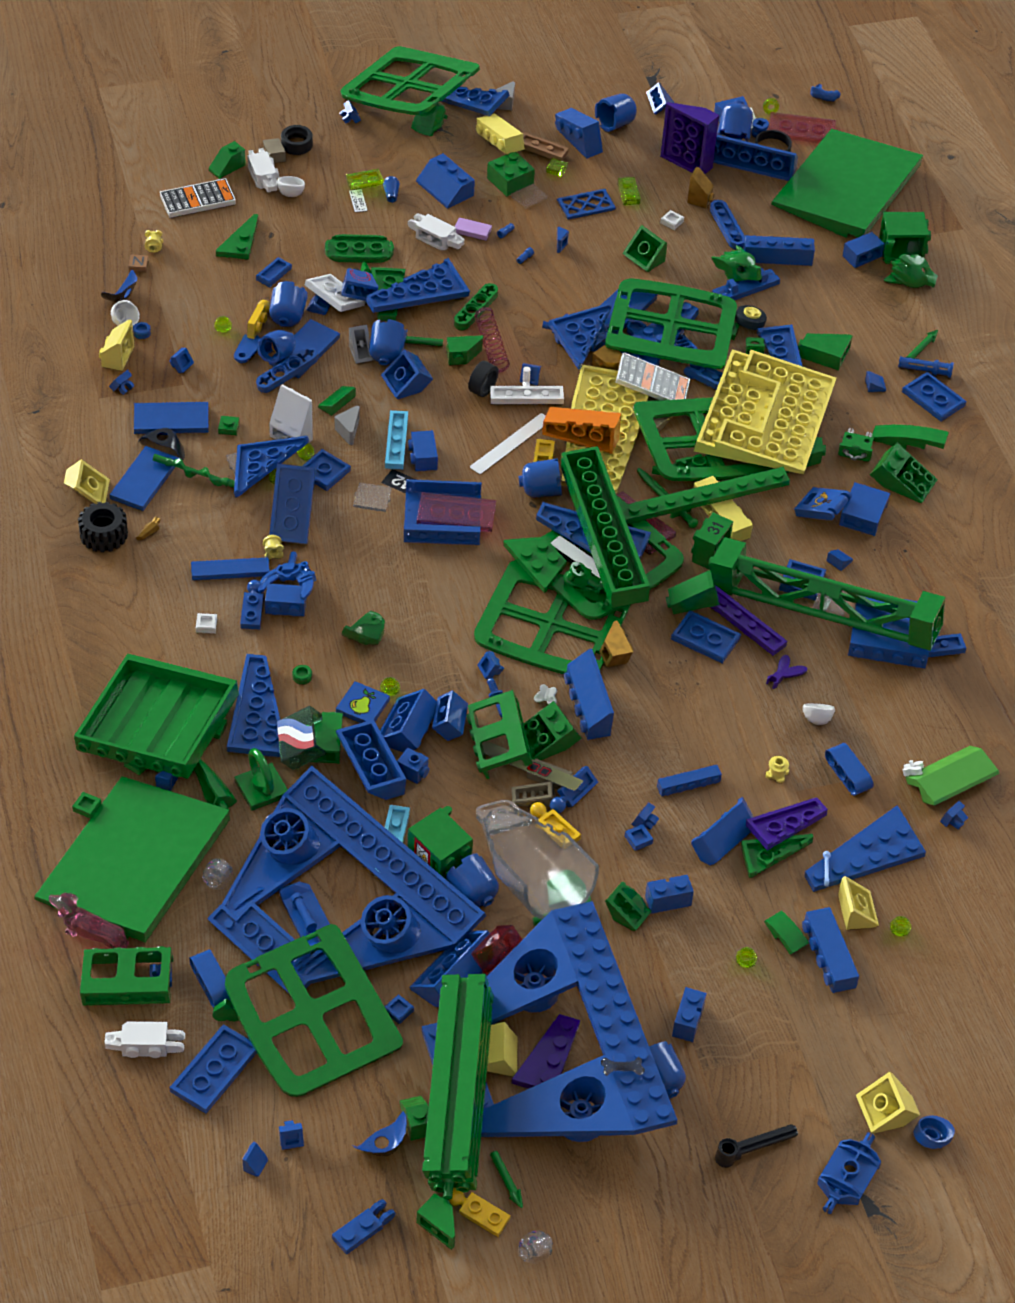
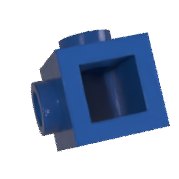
M407 748L397 760L406 779L416 784L422 778H425L430 770L428 767L429 758L410 748Z

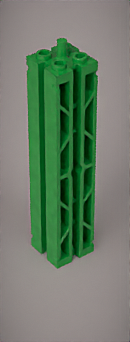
M459 974L442 975L424 1148L425 1161L423 1162L422 1172L425 1178L428 1179L431 1190L444 1193L443 1198L447 1200L452 1199L453 1188L463 1193L477 1189L476 1177H478L493 1010L492 1003L494 999L492 989L488 987L489 982L486 974H468V978H461Z

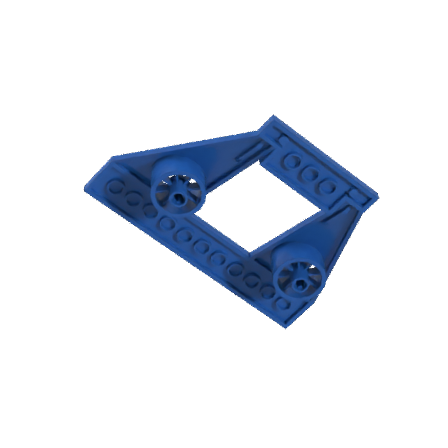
M311 766L283 794L274 812L267 816L262 824L260 837L224 901L207 919L251 960L295 940L261 910L258 905L339 847L345 849L395 893L393 896L385 895L371 901L362 912L361 919L342 932L363 970L454 948L486 917V914L317 769ZM281 846L285 847L284 851L279 850ZM402 916L406 917L407 919L399 920L398 918ZM400 925H405L403 930L400 932ZM374 928H379V930L373 935ZM395 933L398 934L394 938H391V935H394ZM383 934L386 935V940L379 939V938H380ZM317 950L312 955L309 953L291 961L305 988L312 983L340 977L331 961L321 950ZM276 970L266 973L289 994Z
M593 901L551 910L487 976L488 987H491L494 995L491 1025L523 1010L528 1012L545 1011L557 1002L560 993L578 986L603 1056L496 1104H493L486 1083L481 1137L564 1136L576 1142H586L598 1136L636 1135L677 1125V1117ZM516 979L519 980V981H521V982H523V983L518 984V983L516 982ZM437 1023L421 1027L432 1065ZM563 1107L570 1111L564 1113L561 1108Z

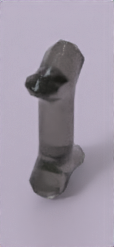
M607 1057L601 1060L605 1076H608L613 1071H633L638 1075H642L645 1071L641 1065L642 1059L640 1057H637L632 1062H614Z

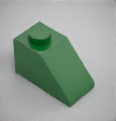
M235 141L222 147L209 166V171L220 179L245 166V149Z
M483 335L447 337L446 351L449 365L468 364L482 351Z
M422 1096L399 1100L401 1110L406 1114V1127L410 1141L425 1138L429 1108L427 1102Z
M434 1193L417 1211L416 1223L452 1250L455 1247L453 1207L449 1200Z

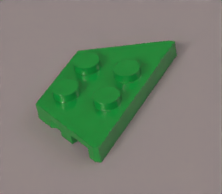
M546 537L506 539L503 541V546L544 593L547 592L551 582H554L558 574L566 567V560Z

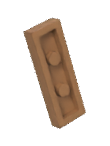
M526 132L523 133L524 150L560 163L569 154V148Z

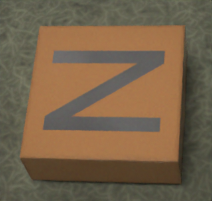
M130 255L129 271L147 272L148 255Z

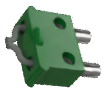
M849 428L848 432L844 433L838 455L851 458V460L871 461L873 451L871 448L874 439L872 433L870 432L869 436V432L865 436L854 434V429L852 428L850 433L851 428Z

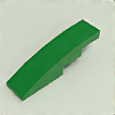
M875 425L872 437H874L873 441L890 446L898 443L905 450L907 445L925 449L926 445L944 449L949 432L914 425Z

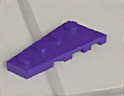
M816 797L746 819V827L765 849L769 850L827 816L828 809Z
M559 1014L514 1075L512 1084L529 1089L562 1074L577 1034L580 1020Z

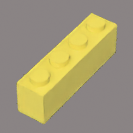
M495 113L491 116L477 118V133L505 154L525 149L523 133Z
M714 476L695 482L693 488L718 483ZM733 499L701 506L709 517L714 512L733 521L731 539L743 541L751 538L753 524L750 519H747L742 509L735 504Z

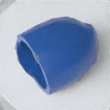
M284 330L269 332L258 343V355L269 363L287 359L293 353L296 346L294 334ZM267 341H272V349L278 354L277 356L271 357L266 353L265 343Z

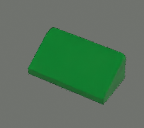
M350 386L340 387L320 403L318 408L332 416L356 397V388Z

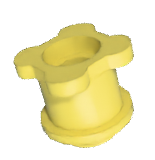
M147 230L145 232L147 237L145 249L153 253L160 251L163 239H161L162 232L160 230Z
M269 535L263 540L262 543L266 552L264 554L265 557H268L270 560L272 558L279 559L284 556L282 552L284 547L279 536Z
M774 756L770 759V770L766 772V777L774 779L778 783H783L785 775L789 774L788 760L782 756Z

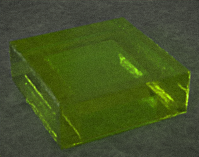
M552 158L546 167V172L562 177L568 167V162Z

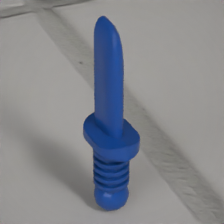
M493 678L487 680L491 691L488 694L489 698L503 693L502 690H498ZM495 704L500 717H502L500 704Z

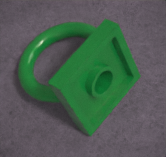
M257 748L250 749L248 754L251 770L234 776V781L251 811L279 801L288 790L272 762L268 764L264 755Z

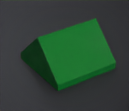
M641 225L622 254L649 272L665 262L667 242Z

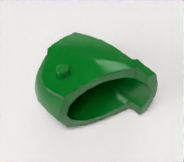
M438 102L427 113L415 115L411 129L427 136H433L434 132L444 124V119L448 117L445 115L446 109L444 105Z
M369 611L351 627L346 625L341 634L361 644L378 645L384 635L385 619L379 613Z

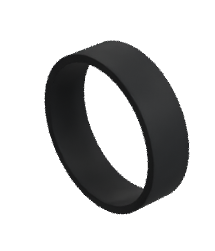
M765 130L756 136L755 144L765 139H777L788 146L784 151L791 152V138L784 132Z

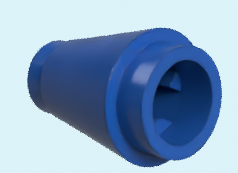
M393 176L385 178L383 182L388 202L397 201L400 186L398 179Z

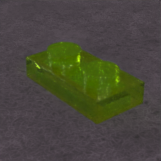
M379 169L346 174V181L350 190L383 185L384 182Z
M635 177L618 178L617 184L623 205L640 204L641 198Z

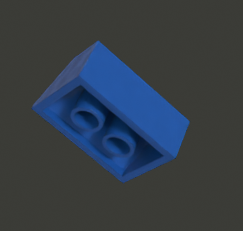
M444 153L430 159L416 179V182L447 209L474 196L475 180Z
M425 689L397 698L380 730L389 748L404 753L407 748L416 750L421 745V740L428 731L431 720L434 718L437 701Z

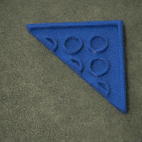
M611 303L549 320L550 328L578 369H581L611 311Z
M308 436L237 445L234 483L235 498L239 497L273 471L277 464H282L308 444Z

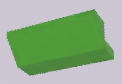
M968 746L922 769L923 774L906 776V781L909 785L919 787L924 803L935 806L998 775L999 770L982 748Z

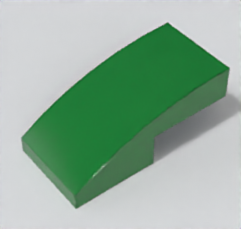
M782 910L764 921L774 938L777 939L779 937L790 955L809 943L797 925Z

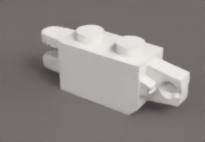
M259 148V153L256 154L253 150H249V155H247L248 169L256 187L260 189L265 188L267 192L277 191L279 171L274 167L273 158H270L268 152H265L263 148Z
M418 213L414 216V219H410L407 223L408 227L416 231L417 239L439 250H446L449 246L460 249L464 245L465 239L456 233V227L429 214L424 216Z
M126 1022L122 1025V1031L107 1032L105 1034V1049L122 1051V1056L130 1058L138 1056H150L152 1058L167 1057V1053L184 1051V1044L175 1041L185 1039V1032L181 1030H168L167 1022Z

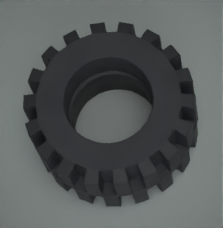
M92 503L90 507H85L84 511L80 512V517H78L82 544L86 545L88 549L92 548V551L95 552L98 550L100 552L107 550L110 552L114 548H120V545H123L128 537L126 513L123 512L121 507H117L115 503Z

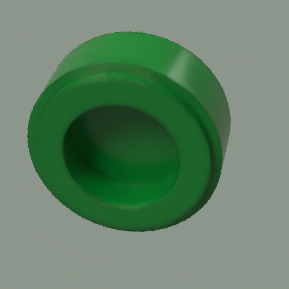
M307 665L296 666L292 671L294 682L301 685L309 683L312 680V669Z

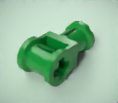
M573 562L570 570L563 576L564 582L567 585L576 586L580 589L586 586L595 590L597 594L603 586L601 579L592 575V570L585 567L581 562Z

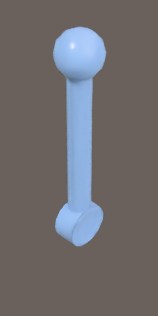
M829 851L823 853V858H825V887H829V858L831 857Z

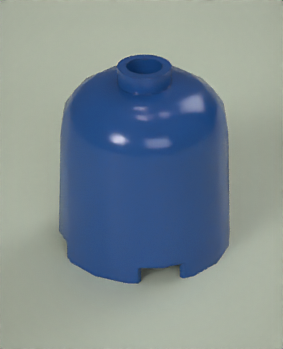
M623 93L603 98L595 104V117L599 118L601 122L600 127L608 132L633 122L637 114L634 100L629 95Z
M738 100L727 104L721 113L717 135L738 140L745 139L748 142L750 140L753 120L751 108L744 105L743 101Z
M284 281L279 282L273 288L269 315L274 323L283 327H292L300 322L308 297L304 287L299 288L294 286V282Z
M388 319L387 322L381 323L380 320L375 321L371 329L370 356L381 365L391 364L404 350L408 330L404 329L402 323Z
M558 458L527 463L523 467L522 476H518L519 486L524 488L528 496L548 497L562 495Z
M477 853L461 859L463 864L456 869L453 866L448 871L446 879L476 906L487 907L493 903V898L499 890V884L482 856H479Z
M667 1041L649 1046L668 1097L671 1099L679 1094V1090L685 1084V1071L671 1043L668 1045Z

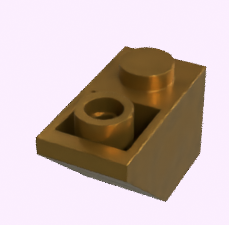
M618 620L613 622L599 651L607 667L626 664L633 654L632 645L628 642L624 629L620 626Z

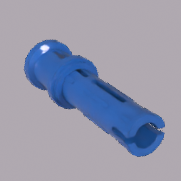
M900 356L898 367L932 372L933 376L938 374L951 378L954 362L949 364L939 362V360L931 362ZM909 363L920 364L924 366L912 365Z

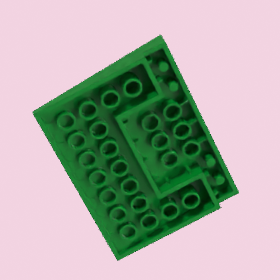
M831 129L773 199L771 205L845 238L849 234L861 237L869 233L883 215V212L887 210L921 166L923 155Z
M121 776L35 894L34 898L126 940L130 936L146 943L230 821V810Z

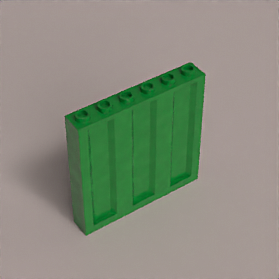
M127 653L75 733L76 749L83 753L94 754L157 772L165 771L176 777L188 779L239 695L237 680Z

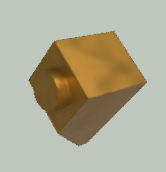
M696 167L690 176L687 203L707 208L715 197V193H713L714 185L699 167Z
M604 345L593 353L592 366L618 371L623 354Z

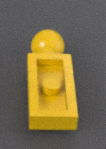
M268 300L259 301L249 319L247 338L254 339L257 333L261 332L262 324L266 323L270 307Z
M535 802L531 805L530 813L534 818L538 819L537 825L565 850L581 839V834L554 809L547 813L543 803Z
M453 1188V1197L449 1202L452 1206H462L459 1214L499 1237L509 1222L511 1215L473 1192L466 1198L463 1192L456 1191V1188Z

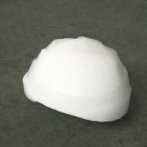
M283 176L278 178L277 186L282 195L297 197L303 192L305 182L298 177Z
M121 300L115 303L111 309L112 321L119 326L127 320H132V325L134 326L139 321V311L132 302Z
M814 703L803 705L805 718L815 725L827 724L831 721L835 712L834 706Z

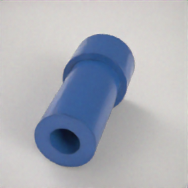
M512 223L497 231V236L501 239L504 238L515 226Z
M531 247L527 248L516 261L522 264L526 259L535 254L534 250Z

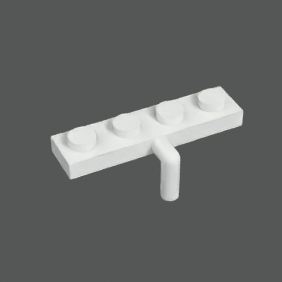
M524 367L523 386H490L491 404H564L563 386H530L531 369L530 367Z

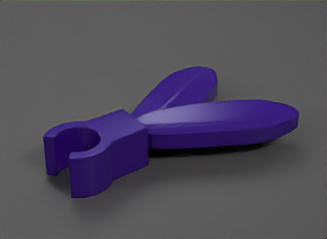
M783 655L779 660L777 672L767 677L766 684L772 681V688L775 689L783 678L803 675L807 672V667H789L790 658L788 655Z

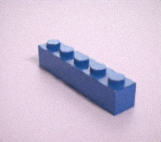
M718 765L660 778L657 781V789L661 796H668L673 793H680L685 790H692L721 782L722 773Z

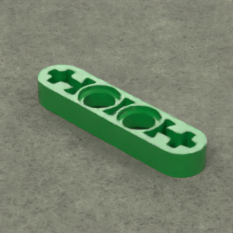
M492 283L485 284L455 315L454 327L457 330H467L498 297L497 285ZM478 300H483V301H485V302H484V303H478V302H476V301H478ZM473 310L475 313H468L467 311Z

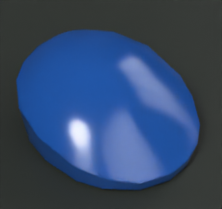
M930 1115L918 1121L913 1133L915 1139L922 1146L937 1149L948 1145L952 1141L955 1129L948 1120Z

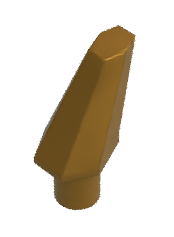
M154 517L152 522L147 523L136 536V539L139 541L158 531L160 529L158 525L161 520L158 517Z

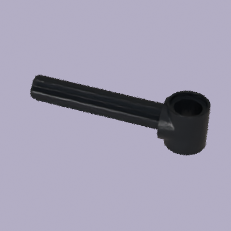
M790 1124L739 1142L730 1138L722 1139L715 1154V1161L721 1167H731L735 1161L740 1160L742 1155L796 1137L798 1135L797 1127Z

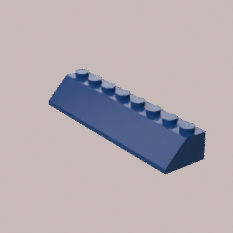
M717 135L713 163L789 181L795 174L798 162V155L796 153Z

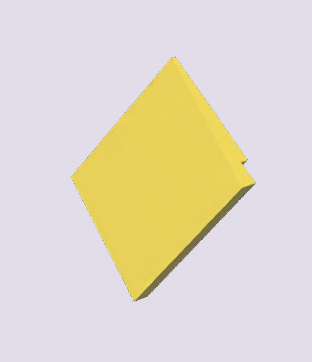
M732 349L696 441L694 452L775 469L784 467L785 471L804 474L836 377L754 350H750L748 355Z

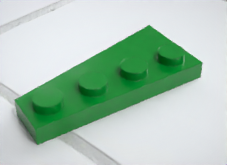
M371 267V274L379 287L378 290L388 289L391 287V284L396 282L398 284L403 282L406 269ZM398 309L377 312V318L382 321H388V319L396 321Z

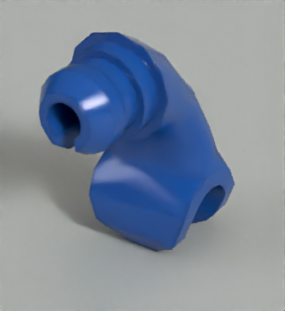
M822 84L811 87L810 94L812 97L834 102L841 96L838 90H823Z

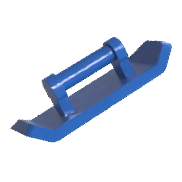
M743 797L738 799V803L728 812L721 815V818L709 829L692 839L691 845L700 861L708 865L715 864L751 832L746 827V819L753 818L754 816Z
M299 881L279 889L282 903L300 937L311 934L330 924L309 884ZM318 937L308 940L310 946L320 942Z

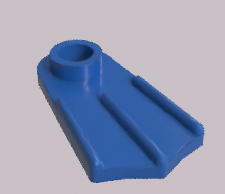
M245 334L234 353V359L239 363H246L258 351V339L260 337L256 335L254 339L247 338Z

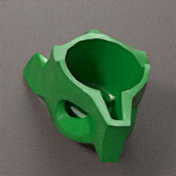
M736 245V251L724 252V255L720 257L712 256L715 266L725 271L727 279H734L735 282L743 280L758 281L762 279L761 267L755 265V257L738 245Z
M903 254L899 256V259L892 261L893 267L891 270L893 272L884 279V282L903 284L911 288H920L924 285L934 287L938 275L930 269L924 257L922 258L918 254L911 256Z

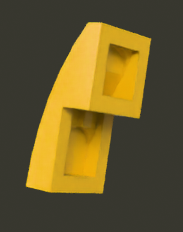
M536 439L533 462L553 459L555 441Z

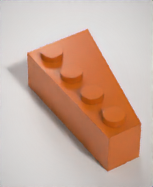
M550 407L543 420L542 434L589 448L598 446L599 451L612 454L619 440L622 413Z

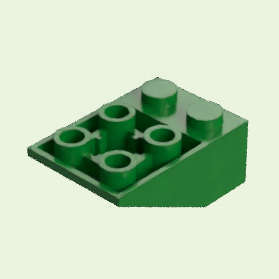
M898 443L884 453L870 473V476L882 487L919 503L924 501L938 480Z
M555 701L524 723L533 760L535 758L543 760L566 751L582 739Z

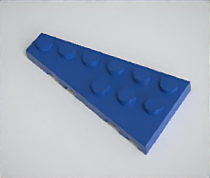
M447 258L441 264L436 263L432 265L431 269H423L404 278L403 282L399 284L397 282L393 283L388 289H381L368 295L366 303L371 311L375 313L468 297L470 290L450 259Z
M246 654L239 695L227 743V752L249 754L250 749L257 748L264 756L288 758L285 742L279 741L277 721L280 720L274 696L267 657L264 655Z

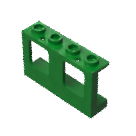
M513 690L467 705L469 713L466 716L469 725H472L470 735L476 744L473 745V750L476 757L479 758L476 764L480 773L483 772L485 777L490 779L488 770L518 760H522L525 766L533 764L519 700ZM495 704H500L502 720L479 728L475 712ZM506 735L509 751L486 760L483 742Z
M171 947L84 949L80 986L83 1006L170 1003L171 962H174ZM161 962L159 976H135L136 963ZM92 964H118L117 975L114 978H92Z

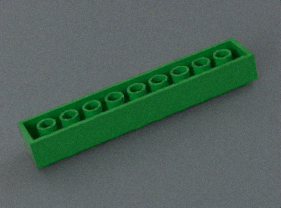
M598 446L562 452L561 470L611 608L649 601L650 585Z

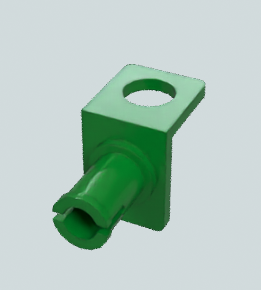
M747 337L746 354L749 355L750 350L764 354V339Z

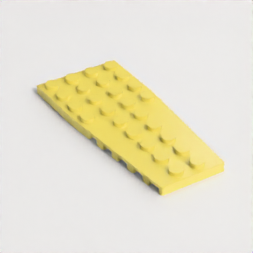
M582 365L571 409L622 413L619 440L613 453L600 451L614 491L617 494L640 430L633 407L636 402L648 401L649 396L615 383L618 374L617 370ZM567 442L565 452L589 447ZM562 473L561 485L567 487Z

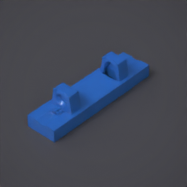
M761 268V280L735 282L734 279L727 280L726 285L713 289L712 292L738 300L780 284V278L772 269L764 271Z

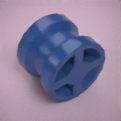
M764 118L753 120L752 136L756 138L759 133L767 130L769 122Z

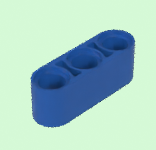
M846 743L825 750V758L828 764L853 796L873 788L872 777Z
M209 949L189 957L191 968L211 1006L214 1008L225 999L230 1001L225 989V975L212 951Z

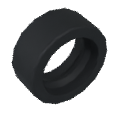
M291 125L283 129L281 132V143L285 152L292 155H302L309 152L313 147V134L311 130L302 125ZM302 138L304 141L292 142L289 139Z
M481 361L470 376L468 382L469 391L480 397L487 396L490 393V386H495L499 374L498 367L487 361Z

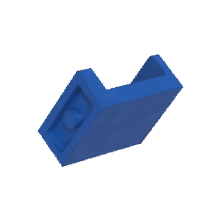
M854 482L850 492L852 498L841 512L839 525L875 536L882 514L888 506L890 493Z

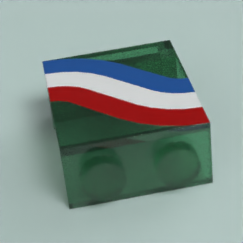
M305 707L277 721L281 762L292 770L298 769L326 755V751L316 745L314 724L322 721V714L313 707Z

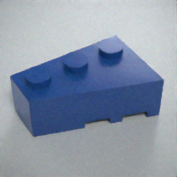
M573 108L555 114L557 130L586 159L603 152L599 121Z

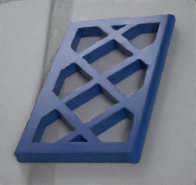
M606 189L557 198V202L568 220L616 209ZM603 193L604 195L603 198L595 196L596 194ZM588 197L586 201L580 200L578 198ZM591 199L600 201L598 205L589 203ZM563 201H571L569 205L563 203ZM576 202L582 204L583 206L580 209L574 207L573 205ZM603 203L609 204L607 207H601ZM586 206L594 208L593 210H584ZM573 210L578 213L570 214L569 211Z

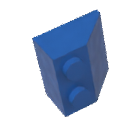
M405 349L381 374L396 399L422 392L433 380L420 358Z

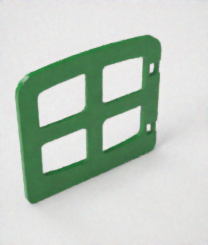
M397 46L343 86L340 92L344 99L363 105L403 114L421 115L430 111L438 102L444 100L465 83L468 78L475 75L480 70V66L469 61ZM394 61L421 64L419 68L406 77L381 72ZM433 68H439L456 74L442 86L419 81L421 77ZM370 80L396 85L382 97L359 90ZM407 89L432 93L419 104L394 100Z
M625 279L618 288L605 346L618 351L707 368L723 369L726 364L737 303L728 296L700 289L642 279ZM633 292H643L669 296L671 300L668 312L666 314H659L630 308L631 295ZM621 295H626L627 299L621 298ZM684 300L721 308L722 313L719 324L683 318L681 312ZM633 319L662 325L664 330L661 343L624 334L625 320ZM679 329H686L715 335L714 349L701 350L674 346L677 331ZM618 330L619 332L618 334L612 333V331Z
M713 397L642 401L634 404L633 411L656 468L665 479L671 481H700L714 476L716 480H727L775 469L751 463L725 466L721 457L708 454L705 455L710 467L673 466L666 449L695 447L705 421L703 414L708 413ZM688 415L697 434L694 436L660 437L654 419Z
M617 496L620 506L627 504L624 500ZM642 520L628 525L651 532L648 544L665 557L662 563L646 574L651 590L678 571L683 565L684 557L682 552L668 542L659 531L646 520ZM552 530L542 537H546L551 543L558 536H563ZM664 543L668 549L664 550L660 545ZM585 550L593 558L592 554ZM560 574L549 585L581 616L587 619H600L623 607L611 608L608 598L591 603L574 587L567 585Z
M514 560L508 564L474 631V639L479 646L495 653L545 670L564 674L567 672V664L572 662V660L545 653L553 635L560 632L595 644L592 649L595 656L596 653L600 654L599 651L613 622L618 620L620 626H622L631 604L616 610L622 612L620 618L614 616L616 611L610 613L602 630L598 631L564 620L562 616L568 603L559 594L556 595L547 613H540L509 603L508 600L516 584L525 583L538 586L520 564ZM586 586L583 589L574 587L591 603L607 598L604 587L601 588L598 594L595 593V590ZM501 615L510 616L540 627L530 648L510 642L492 633ZM602 656L600 660L596 659L600 671L604 663Z
M335 924L324 926L311 934L302 936L262 954L247 963H242L232 968L225 977V989L250 1042L281 1091L289 1096L299 1097L398 1051L403 1045L401 1034L346 938ZM318 937L320 942L310 946L308 940ZM321 950L331 961L344 981L345 986L315 999L308 994L291 961L313 951ZM258 964L260 969L253 973H250L247 969ZM276 970L294 1001L295 1008L270 1021L262 1022L250 1000L245 983L269 971ZM355 1001L369 1028L373 1041L348 1054H343L326 1026L323 1015L348 1002ZM299 1025H306L327 1063L304 1075L296 1076L283 1060L273 1044L272 1038Z

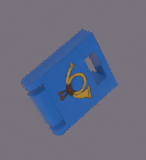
M813 487L794 508V511L798 517L833 520L835 515L849 502L852 495L849 491Z

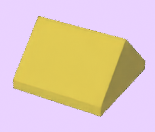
M844 876L841 880L838 897L846 930L879 926L870 890Z
M505 1022L491 1025L487 1071L514 1077L517 1073L518 1037Z

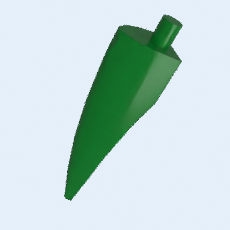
M200 758L194 771L202 788L204 799L209 804L229 809V807L237 802L236 798L222 779Z

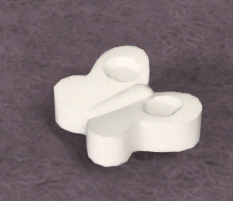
M542 684L540 691L534 696V700L537 703L547 701L548 704L555 701L557 704L555 695L558 691L555 687L548 688V686Z
M910 760V764L904 765V776L923 774V761L913 763V760Z

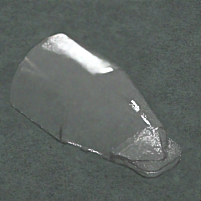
M499 800L477 807L476 818L482 824L495 874L534 917L543 919L551 910L582 904L588 900L596 886L599 865L567 833L563 831L560 833L556 832L550 824L543 825L538 822L537 817L520 809L510 800Z

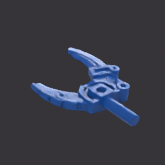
M293 551L289 555L288 563L278 565L277 568L269 571L262 577L258 592H264L267 588V583L271 584L277 579L283 582L286 580H297L299 585L302 586L300 598L305 600L311 593L316 581L315 572L311 571L307 561L295 564L297 553Z

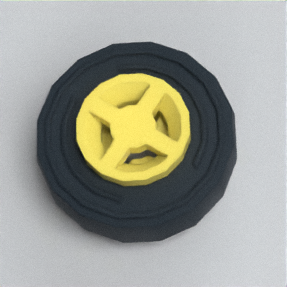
M743 305L738 307L735 320L744 328L757 330V328L765 326L767 316L764 311L757 307Z

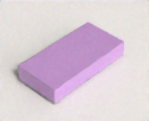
M459 218L455 225L457 234L485 241L492 230V225Z

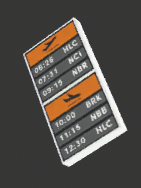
M226 178L160 191V197L169 218L236 204L235 197Z
M623 353L615 383L658 400L686 399L690 379Z

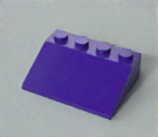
M671 102L666 103L660 157L693 173L696 167H699L706 174L713 168L719 115L703 107Z

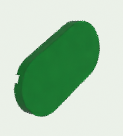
M338 234L325 242V254L329 259L336 262L382 263L388 261L393 256L394 244L391 240L389 241L381 235Z

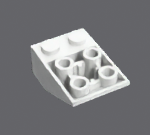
M282 384L269 423L270 437L278 440L308 436L310 443L313 440L312 400ZM306 444L304 447H302V448H301L300 450H298L297 452H300V451H301L303 448H305L308 444Z

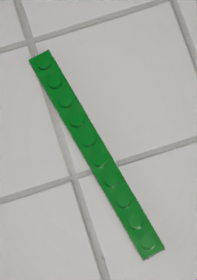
M784 467L625 504L620 507L626 523L630 524L790 485V479Z

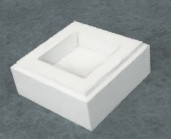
M670 210L661 218L660 223L675 230L684 222V217Z
M198 613L196 633L216 634L217 614Z

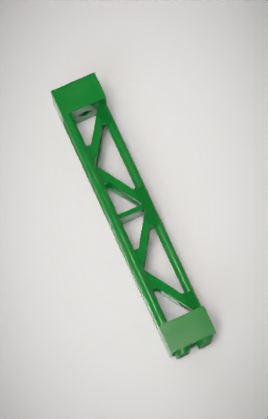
M724 537L721 544L717 545L714 557L711 556L709 559L708 567L711 570L715 585L728 595H738L907 642L908 645L931 651L944 625L946 597L923 591L918 602H912L747 557L745 542ZM778 573L784 574V575H787V576H791V577H795L796 579H791V578L783 577V576L779 575ZM743 575L762 590V594L738 588L737 586ZM758 577L798 587L802 590L778 595ZM817 593L821 594L819 610L794 603L795 599ZM866 597L871 598V599H875V600H879V601H882V602H886V603L874 602V601H871V600L867 599ZM831 600L847 612L850 617L847 618L826 612ZM846 601L892 614L867 620ZM910 618L909 635L883 628L884 623Z

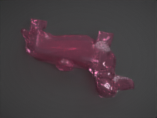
M62 893L61 895L49 896L50 903L58 909V917H63L64 924L67 926L65 933L73 937L79 934L83 938L102 942L109 949L116 947L127 948L129 941L126 939L123 928L83 908L77 907L78 897L73 893Z

